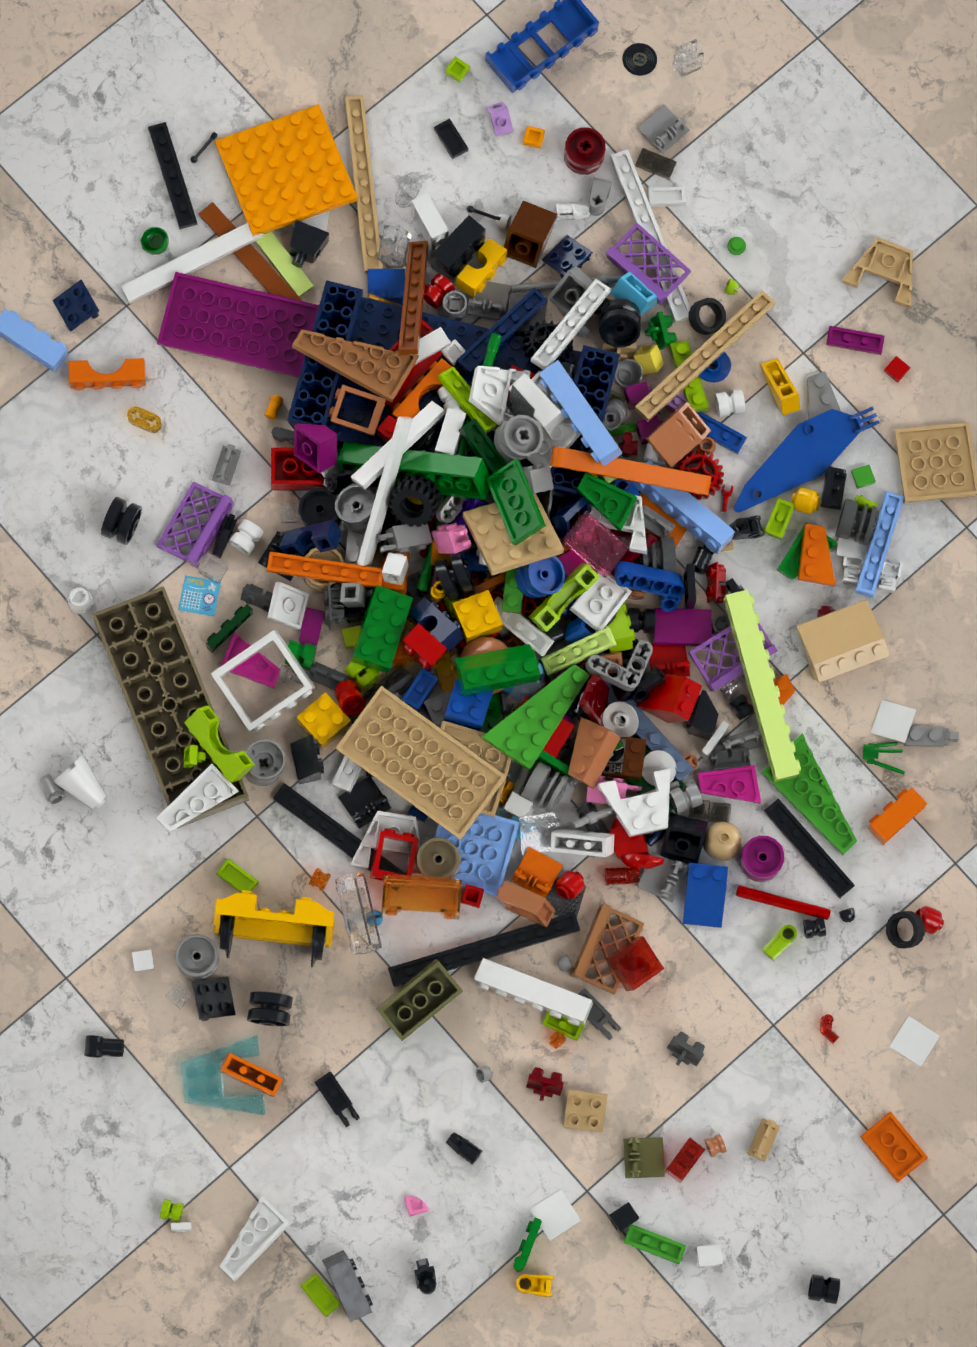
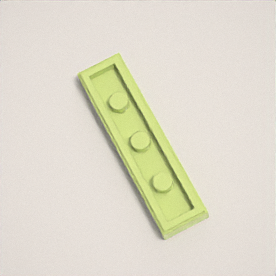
M272 231L263 234V238L255 241L299 298L314 288V285L304 272L292 264L293 258Z
M607 627L542 657L541 661L547 676H552L617 644L610 627Z

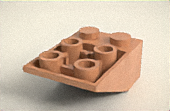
M686 402L673 410L646 440L668 467L672 468L699 444L711 430L691 405Z

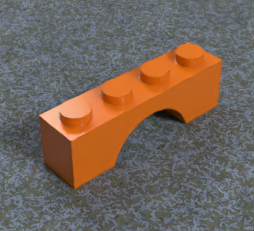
M144 358L125 359L122 367L110 374L96 372L89 365L88 360L68 361L69 385L74 390L80 391L85 388L101 390L104 387L121 389L124 386L141 388L146 386Z
M442 358L439 362L435 361L429 368L430 372L426 376L422 375L416 383L418 385L405 394L404 401L401 404L398 402L393 407L392 417L396 421L398 417L414 418L420 412L418 404L422 396L429 391L439 390L443 387L437 377L452 366Z

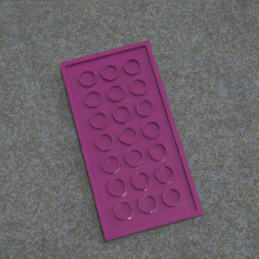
M175 272L157 344L299 378L305 355L292 348V344L301 329L312 332L319 305Z

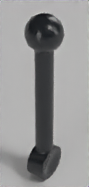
M213 132L198 153L191 157L192 163L198 161V157L216 139L217 133Z

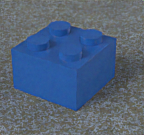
M456 679L442 721L480 731L493 690L463 696L459 679Z

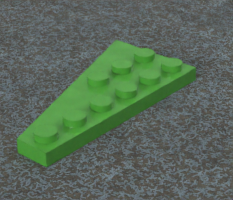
M802 733L794 741L796 752H794L795 760H799L801 767L799 775L774 782L770 765L761 774L843 856L857 840L847 820H845L840 810L841 808L838 802H836L833 792Z

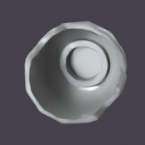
M624 359L618 363L614 377L615 383L621 388L638 384L643 375L641 365L632 359Z

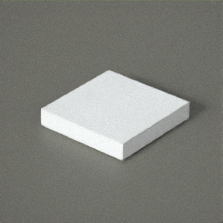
M280 581L275 582L267 618L292 629L301 630L309 593Z

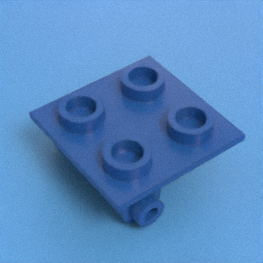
M368 269V294H374L403 306L405 269Z

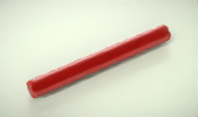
M744 886L737 887L736 896L817 918L823 917L825 920H828L831 910Z

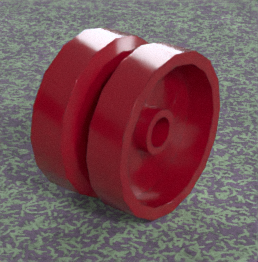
M589 127L578 128L569 134L564 149V160L567 167L580 175H589L596 172L602 166L605 157L606 145L603 136L597 130Z

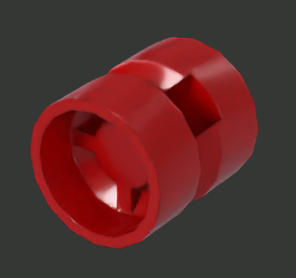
M437 273L430 280L431 285L427 284L424 288V300L435 309L443 303L444 296L447 293L455 291L454 285L440 273Z
M345 680L336 686L334 695L343 713L352 716L364 709L365 700L354 681Z

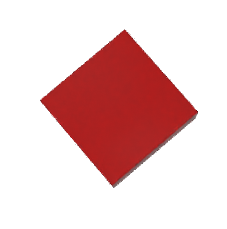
M896 356L884 369V372L896 382H899L911 367Z

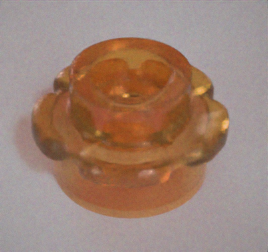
M557 1031L549 1038L551 1040L550 1046L557 1049L567 1041V1038L564 1036L565 1033Z

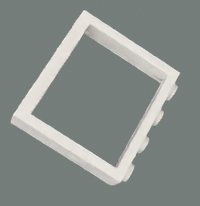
M273 630L211 673L249 731L255 729L257 732L266 726L264 722L269 719L271 721L281 716L280 711L285 708L287 710L297 705L296 700L301 697L303 699L309 697L313 693L311 690L315 688L277 630ZM272 642H275L304 687L252 722L222 677Z

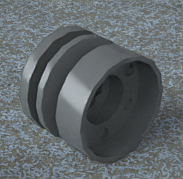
M846 498L835 536L848 540L851 532L855 533V542H858L860 535H864L862 544L867 545L875 530L877 506H872L870 513H867L868 504L865 503L862 510L859 511L858 501Z
M661 537L659 546H655L654 542L647 548V554H640L638 556V564L676 573L674 538Z

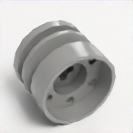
M261 739L252 743L248 747L246 754L255 766L245 777L257 786L271 785L279 779L285 765L283 749L271 740ZM264 762L267 763V764H266V767H265V766H264L263 768L259 767V766H260V763H261V764H263Z
M540 761L529 778L521 796L531 802L539 796L541 798L539 802L540 808L548 801L549 803L545 810L550 813L565 793L569 777L564 775L559 782L558 778L561 772L558 771L553 777H550L552 767Z

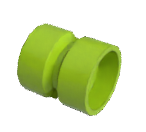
M351 662L345 669L346 674L351 679H356V684L362 691L374 684L381 675L378 670Z

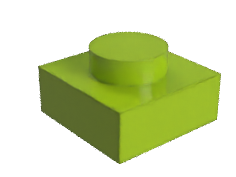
M455 56L446 68L445 74L460 83L469 72L471 66Z

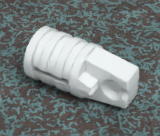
M577 203L555 204V213L558 214L556 221L589 217V207L586 204Z

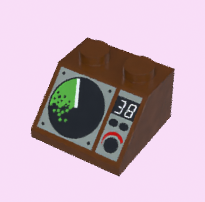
M620 737L613 751L614 755L609 759L601 776L640 781L642 778L646 739Z

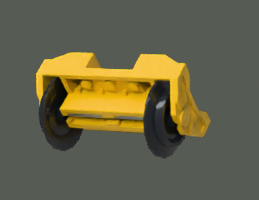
M242 890V893H235L223 899L216 898L214 934L220 936V949L225 950L226 958L230 957L233 937L311 946V968H313L316 960H322L324 943L325 948L331 947L335 925L334 911H328L316 901H312V898L301 897L300 900L296 899L294 915L286 910H279V913L271 912V909L260 908L258 911L257 895L253 894V891Z

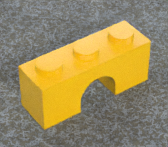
M488 238L479 249L477 260L483 263L484 267L475 269L467 264L457 276L455 286L473 298L477 293L481 294L486 287L485 283L495 277L499 266L502 268L508 259L506 258L507 249Z

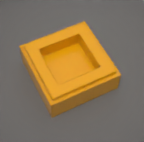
M527 126L523 145L541 149L545 130Z

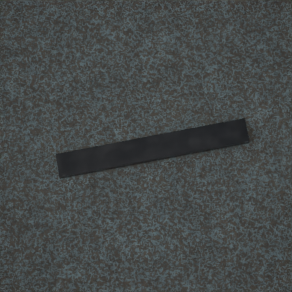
M284 783L273 797V800L353 859L362 840ZM371 849L369 867L366 868L370 872L375 853L374 849ZM381 855L380 870L406 875L404 871ZM384 882L395 891H397L398 888L401 886L399 884Z

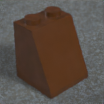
M523 201L507 233L504 248L507 249L506 257L536 268L552 233L558 214Z

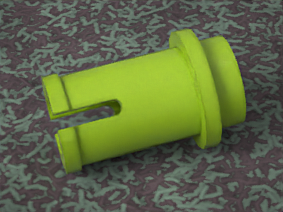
M856 495L855 501H858V508L862 509L865 503L868 504L867 512L871 511L872 506L878 505V503L863 498V495Z

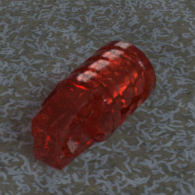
M629 867L605 868L606 885H625L640 882V871Z

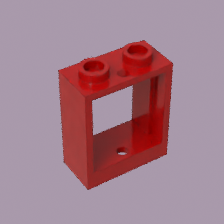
M385 828L384 831L381 830L378 833L370 879L408 886L411 882L419 838H415L414 834L406 832L403 835L396 834L395 830ZM384 838L411 844L406 875L379 869Z

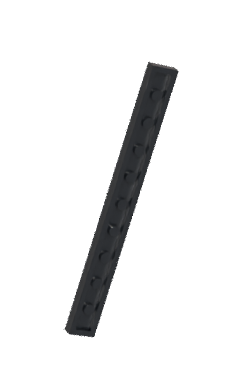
M575 912L551 918L547 927L537 923L392 966L388 968L393 987L406 984L435 959L442 964L446 971L480 962L483 958L490 959L579 932L580 927Z

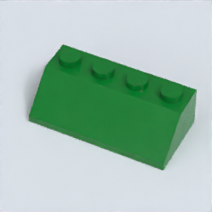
M530 644L454 659L463 696L538 682L541 675L536 655Z

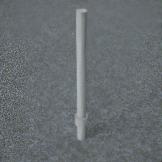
M600 274L599 277L589 278L593 281L597 279L603 284L608 285V283L618 282L623 275L608 276V274ZM561 280L511 285V292L531 291L534 287L538 290L554 289Z
M677 780L670 783V790L677 787L680 788ZM653 789L641 795L656 792V789ZM610 806L598 812L592 811L587 813L585 817L572 821L576 829L586 824H594L598 822V819L615 812Z

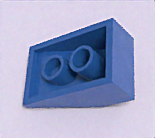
M689 863L687 868L683 924L722 927L728 875L727 866Z

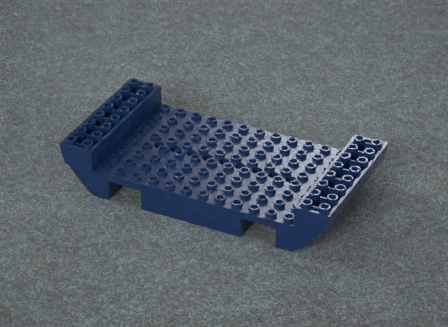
M326 280L312 332L321 333L331 338H343L349 342L357 341L380 346L389 350L400 337L402 307L363 297V289ZM422 312V319L433 330L441 327L450 342L456 339L465 351L489 330L488 328ZM512 335L498 349L492 366L498 367L501 370H509L513 365L529 370L534 374H537L538 371H543L540 367H536L534 363H530L529 357H525V351L522 349L524 337ZM583 345L582 352L573 350L571 357L567 359L566 363L576 366L573 382L603 423L620 354ZM305 355L287 418L290 426L294 429L296 424L325 425L337 434V449L340 450L344 442L383 447L386 442L377 436V431L375 437L331 423V418L328 417L331 407H335L337 399H334L338 388L341 389L342 385L375 396L378 395ZM442 355L441 358L445 360L448 364H450L448 360ZM455 364L453 367L471 388L474 372L469 375L458 364ZM429 391L422 396L418 405L421 411L431 401L442 408L445 403L440 400L438 394L433 395ZM346 392L337 418L368 428L377 402ZM386 404L378 427L388 415L392 417V409ZM445 415L437 422L441 426L443 425ZM439 431V434L436 435L428 447L425 445L420 451L435 453L441 431ZM491 431L487 433V436L494 444L495 433ZM582 435L568 448L588 453L593 452L590 447L586 448L580 440L583 437ZM469 446L466 456L477 457ZM526 458L520 460L522 467L533 465ZM551 467L554 487L552 490L571 497L581 495L577 488L585 472Z

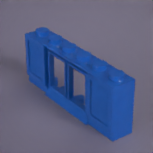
M557 0L554 3L553 9L549 12L542 11L538 20L534 23L529 21L525 25V29L519 34L517 31L511 35V40L506 44L503 42L499 43L494 53L486 52L485 61L507 88L514 93L517 90L523 89L531 79L534 80L539 77L541 71L545 68H551L557 59L566 57L570 52L569 50L573 47H579L586 38L594 36L598 32L599 21L581 0H563L562 2ZM550 22L569 42L555 53L537 34L538 31ZM530 37L535 40L548 56L546 60L535 68L517 49L518 46Z

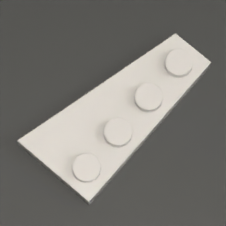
M261 1196L258 1205L249 1216L248 1222L240 1231L239 1237L220 1265V1268L234 1282L290 1225V1222L263 1196Z

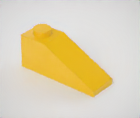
M776 358L761 363L760 366L782 415L800 410L799 394L779 359Z

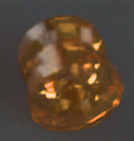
M317 867L310 879L309 885L316 886L323 892L331 878V874L323 873Z

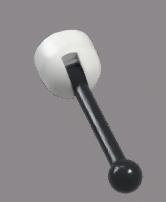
M471 205L467 207V212L469 213L474 212L496 220V224L500 228L506 230L509 226L511 215L502 213L494 216L474 209Z

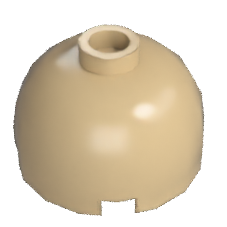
M718 822L710 826L706 831L703 845L711 858L713 857L718 861H727L735 857L741 849L742 838L741 833L733 824Z

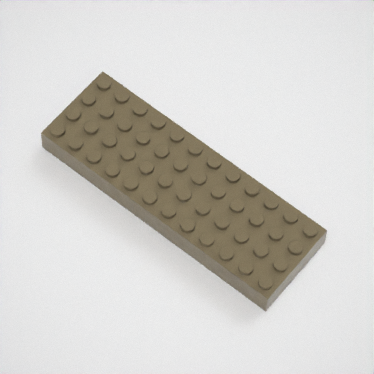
M164 586L93 613V620L166 803L169 806L211 764L223 774L184 723L198 708L209 705L213 711L214 709ZM219 724V740L226 749L230 750ZM189 745H198V752L206 753L205 761L197 763L192 768H185L184 748ZM242 779L232 782L239 791L238 793L178 828L249 801V796Z

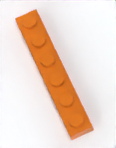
M276 552L269 553L267 572L337 583H361L364 587L375 588L377 585L381 586L383 579V569Z

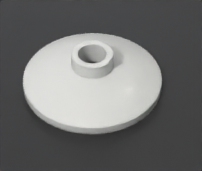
M619 701L607 706L603 713V725L605 728L610 729L619 737H632L636 733L639 720L636 711L631 705Z

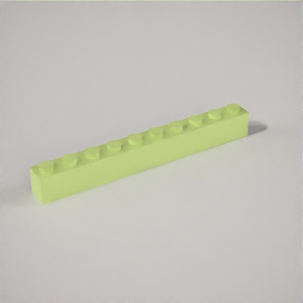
M748 590L725 595L723 600L774 782L797 777L801 767L799 760H795V745L793 741H790L788 735L790 734L789 724L784 721L785 709L783 704L779 703L780 691L778 686L774 685L773 679L775 674L773 668L769 667V652L763 646L765 638L763 632L759 631L758 628L760 623L759 616L753 610L754 598L752 594H749Z

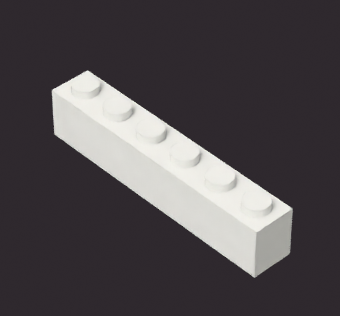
M485 958L482 959L474 978L475 983L478 984L477 987L486 991L492 989L496 991L495 994L504 998L506 996L513 997V1001L519 1004H531V1008L540 1012L544 1009L549 1011L551 1016L558 1019L562 1016L567 1018L569 1023L579 1026V1024L585 1025L593 1005L591 999Z

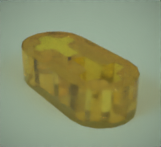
M137 406L128 410V421L132 425L150 433H156L161 429V419L156 414ZM137 412H139V416L143 418V420L140 418H136L135 420H133L132 414H136ZM146 420H148V421H150V422H153V420H156L157 426H156V425H153V427H150V423L147 422Z

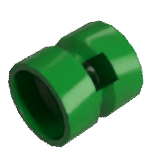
M290 640L288 647L301 667L311 669L317 645L309 643L302 645L299 641Z

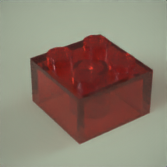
M643 936L635 937L606 958V961L626 991L636 990L664 969Z

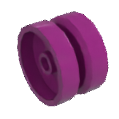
M769 836L752 838L746 843L740 855L742 872L749 879L756 882H766L773 879L779 873L784 863V851L781 844ZM764 857L765 860L761 861L759 858Z

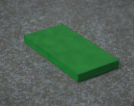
M512 460L486 478L513 545H518L546 526L519 460Z

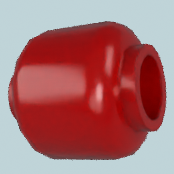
M565 872L556 882L558 895L563 899L576 898L585 887L583 876L579 872Z
M924 906L916 911V914L923 920L925 932L934 934L937 930L942 929L944 920L939 910Z

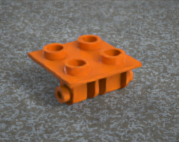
M529 846L511 881L546 898L563 865Z

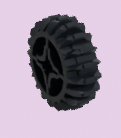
M545 320L542 324L537 321L535 326L531 325L529 331L525 332L522 349L525 351V357H529L530 363L532 356L558 326V324H553V320L550 321V324ZM543 335L542 338L537 339V341H534L537 337ZM573 339L554 362L557 360L560 363L567 362L573 351Z

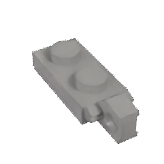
M911 726L905 746H948L949 742H958L959 732H949V728Z

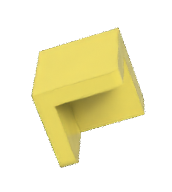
M657 344L641 346L634 354L635 360L642 367L643 375L658 373L664 365Z

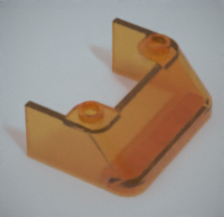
M384 875L382 915L396 916L397 912H401V910L436 912L444 915L445 919L459 920L462 880L440 877Z

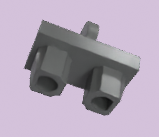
M681 1031L672 1038L667 1049L673 1052L672 1056L678 1059L676 1065L679 1066L682 1061L687 1065L692 1063L697 1067L704 1056L705 1045L695 1042L693 1047L686 1043L689 1039L688 1035Z

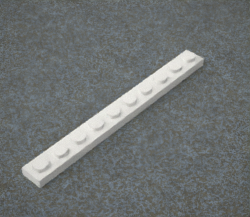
M628 149L610 155L635 222L667 249ZM645 244L647 253L657 252L655 244ZM667 255L659 256V265L670 264V258ZM649 256L652 265H657V256ZM659 268V277H671L670 268ZM672 268L673 277H678L675 268ZM660 281L661 289L666 292L671 287V281ZM680 284L666 298L675 323L689 319L690 305Z

